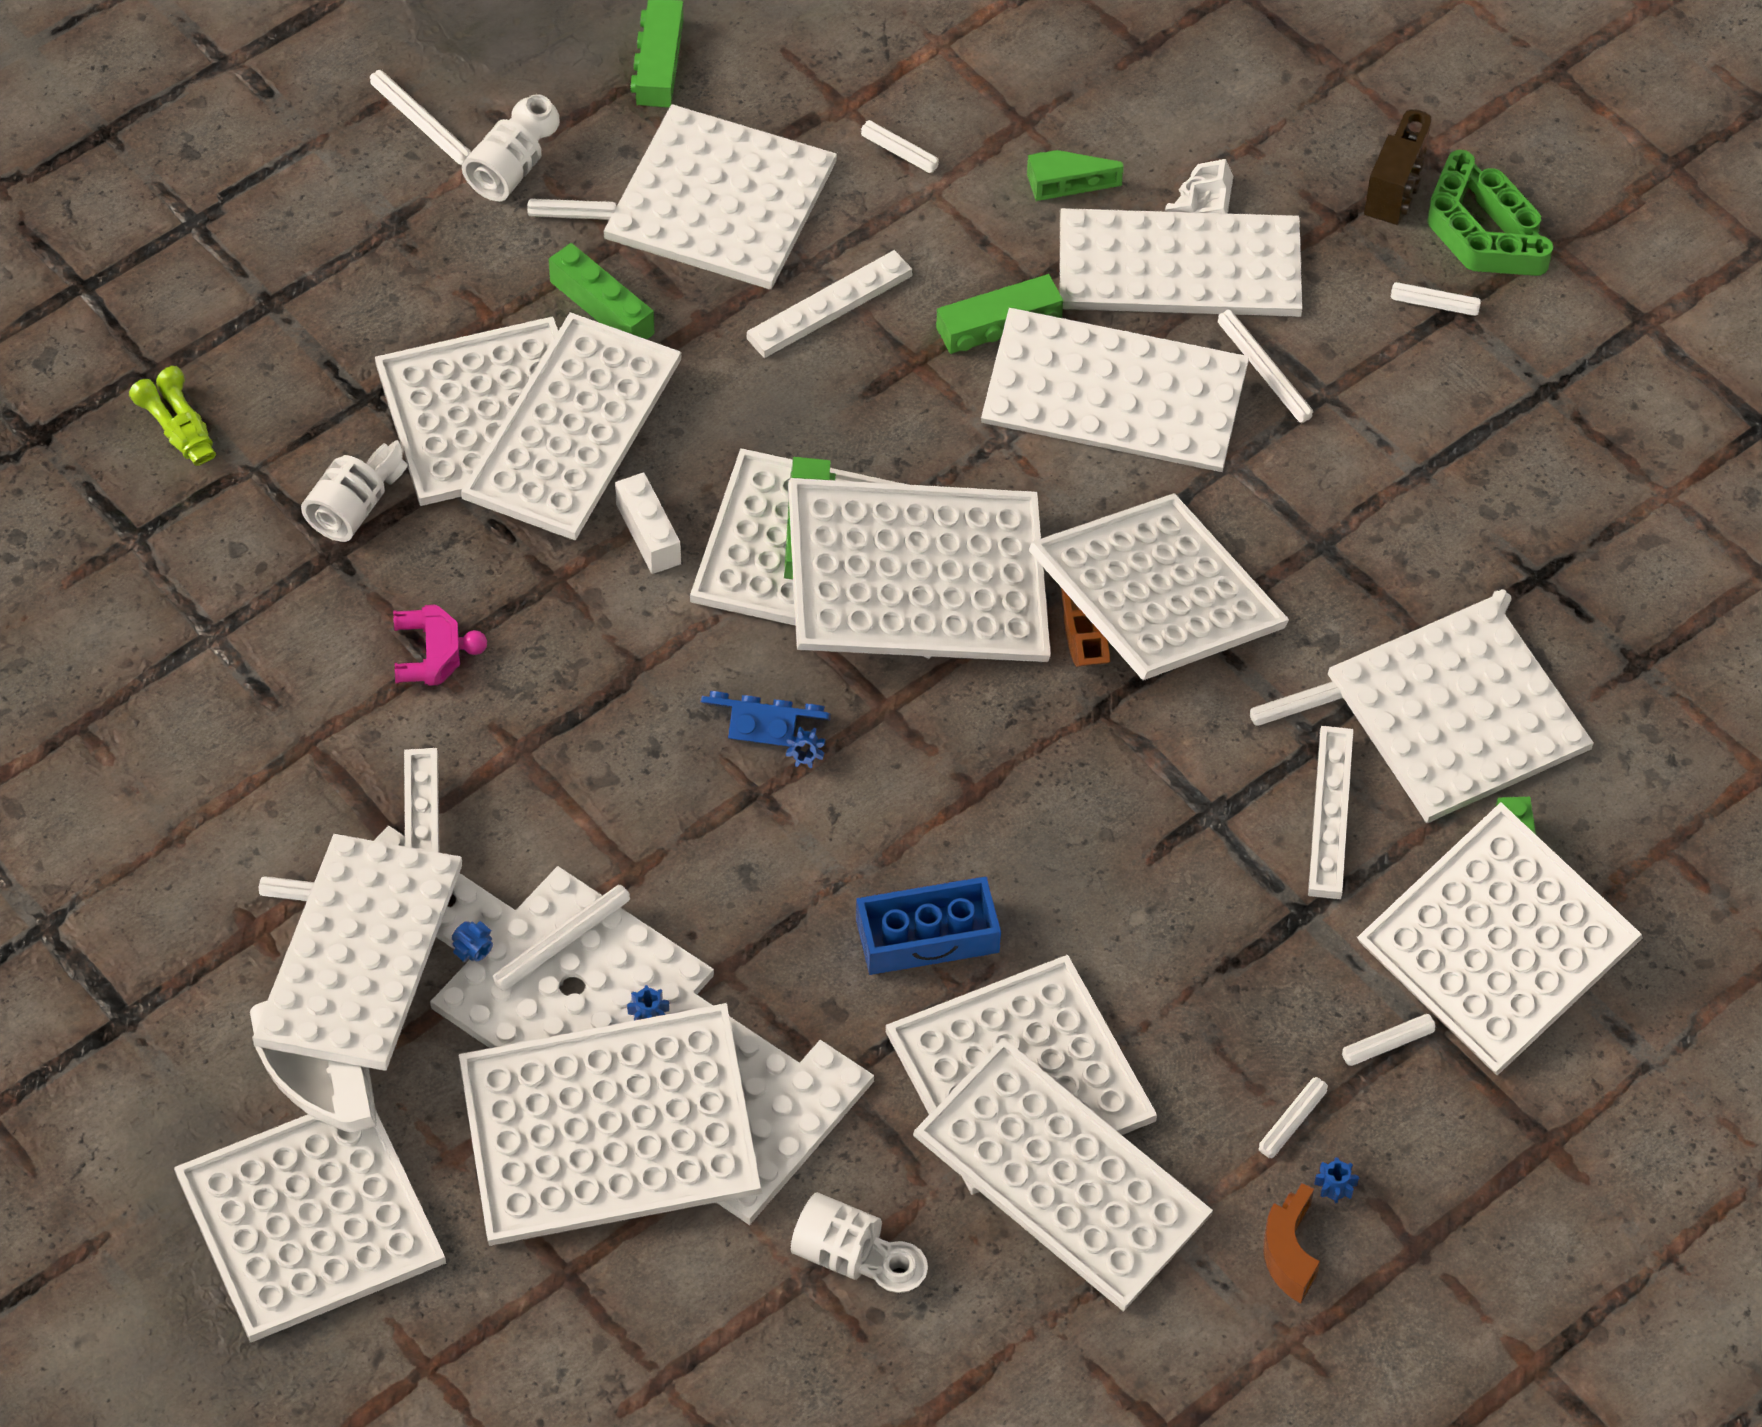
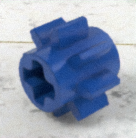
M799 727L797 737L788 736L787 743L793 747L787 749L786 756L794 757L796 767L802 763L812 768L815 758L823 760L825 753L818 748L823 747L826 740L823 738L818 739L815 735L816 728H813L810 732L804 731L802 727ZM805 743L811 745L806 752L801 750Z
M469 921L463 922L452 935V941H454L452 945L455 947L453 953L463 962L468 958L471 961H481L490 953L493 947L492 937L489 935L492 931L481 921L477 924L473 921L471 923Z
M645 985L644 989H641L638 993L631 992L633 1003L627 1004L628 1015H634V1021L665 1015L664 1012L669 1011V1000H662V989L656 991Z
M1335 1158L1329 1164L1321 1163V1174H1316L1314 1185L1322 1186L1320 1197L1326 1196L1333 1199L1335 1203H1338L1339 1199H1342L1344 1196L1352 1198L1353 1187L1357 1186L1359 1176L1351 1175L1352 1163L1346 1164L1339 1161L1338 1158Z

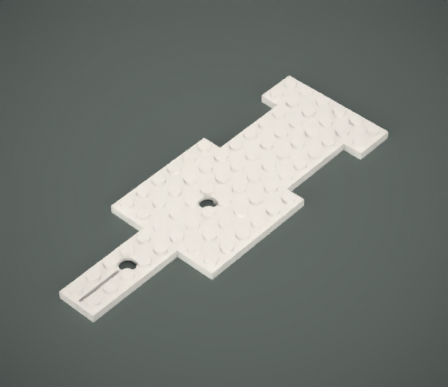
M387 826L374 840L405 846V836L390 826ZM557 866L517 910H514L459 873L452 892L456 897V902L451 908H446L436 937L455 949L452 945L454 942L452 941V935L456 928L466 921L470 923L473 921L475 924L481 921L492 931L489 935L492 937L493 947L490 953L481 961L476 962L469 959L430 1003L434 1011L487 1047L494 1048L634 1021V1015H628L627 1004L633 1003L631 992L638 993L641 989H644L645 985L656 991L662 989V1000H669V1011L664 1012L665 1015L713 1006L697 994L714 976V969L621 907L505 991L500 990L493 981V975L602 897V895ZM570 977L579 978L586 985L583 993H573L568 996L564 995L559 987L563 985V980ZM729 1016L762 1194L716 1203L748 1225H751L872 1085L874 1075L822 1040H819L799 1063Z

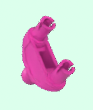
M425 605V607H422V610L393 611L394 631L423 629V632H426V659L419 663H395L396 683L424 681L428 686L440 685L460 665V650H465L470 655H478L484 652L487 647V638L481 631H469L464 637H459L458 622L437 605Z

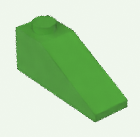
M1054 150L1028 155L1027 177L1035 200L1040 201L1122 186L1124 166L1120 161Z

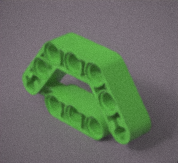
M1466 150L1451 152L1431 197L1427 219L1429 227L1469 270L1533 276L1545 274L1549 269L1553 244L1548 238L1538 234L1541 223L1539 212L1500 170L1488 168L1481 171L1474 163V156ZM1468 188L1475 194L1477 203L1504 233L1486 232L1464 208L1462 203Z

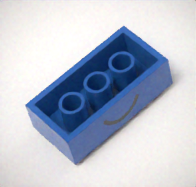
M987 876L856 898V922L869 975L1000 953L1001 930Z

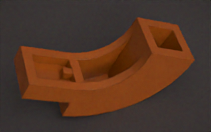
M1061 588L1065 613L1063 616L1065 632L1075 666L1081 667L1110 663L1108 640Z
M1303 1183L1296 1194L1292 1192L1288 1194L1282 1207L1275 1203L1273 1204L1268 1216L1263 1244L1266 1266L1273 1280L1280 1289L1300 1304L1317 1278L1320 1264L1319 1260L1308 1255L1300 1247L1295 1235L1297 1228L1311 1206L1314 1193L1313 1188Z

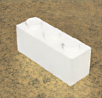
M643 472L615 482L616 505L651 574L681 565L680 540L645 473Z

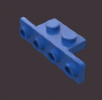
M710 691L709 697H701V703L732 708L728 739L793 747L787 743V738L789 735H795L797 716L828 721L831 719V714L824 712L825 706L805 704V709L792 708L793 702L776 699H774L773 705L761 704L760 697L742 695L741 701L729 699V693Z

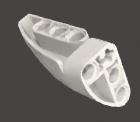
M267 1001L255 1005L250 1010L254 1034ZM256 1047L268 1074L277 1087L294 1104L310 1116L347 1132H358L376 1126L375 1104L368 1067Z

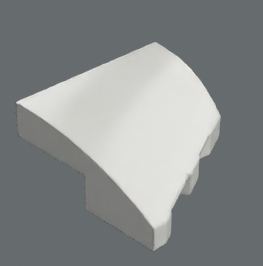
M1226 159L1198 164L1191 172L1189 180L1184 182L1179 188L1181 196L1175 204L1168 203L1166 205V212L1227 214L1233 174Z

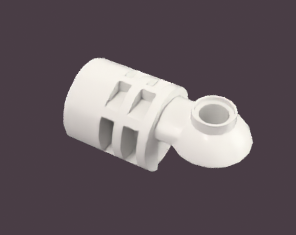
M539 94L531 95L519 101L512 110V118L510 120H499L462 163V173L469 185L477 193L489 200L498 202L506 200L522 181L523 177L529 173L532 166H535L541 158V147L538 143L540 138L548 137L557 130L559 126V113L556 107L547 97Z
M396 440L389 446L383 443L366 463L348 455L336 458L302 503L301 510L305 520L316 531L327 538L340 542L349 541L384 494L383 482L386 481L389 485L393 484L407 468L408 464L402 459V448L399 441Z
M818 1192L814 1193L806 1203L791 1241V1252L854 1280H857L863 1274L876 1280L879 1286L890 1292L903 1293L917 1288L925 1279L928 1270L927 1259L918 1247L902 1241L889 1243L879 1238L882 1226L880 1218ZM902 1268L906 1271L904 1273H895L892 1270Z

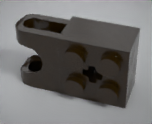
M1414 109L1407 110L1401 119L1395 135L1388 134L1370 175L1364 210L1365 216L1398 225L1402 214L1408 215L1412 204L1410 196L1412 193L1417 194L1421 183L1419 175L1426 156L1427 148L1425 144L1430 132L1432 119L1426 112ZM1419 122L1422 124L1420 132H1412L1409 130L1408 124Z

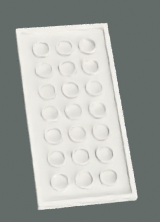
M1061 208L1060 295L1063 299V309L1221 314L1226 310H1231L1235 315L1301 317L1302 286L1299 216Z
M1009 308L981 416V423L1223 472L1249 356Z
M570 312L461 491L462 499L576 540L680 363L681 352Z
M333 834L253 1036L254 1046L386 1071L462 867V857Z
M1005 1038L998 1042L914 1130L913 1136L1123 1312L1209 1219L1213 1212L1211 1208Z

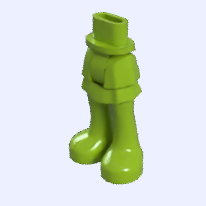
M170 366L162 370L156 380L157 388L150 379H142L136 382L129 391L131 400L135 405L148 410L162 426L164 435L169 439V443L182 452L185 459H191L195 466H199L216 456L212 448L213 441L208 435L206 423L201 421V416L194 412L182 394L185 378L179 367ZM159 393L178 414L174 418L171 416L161 401Z

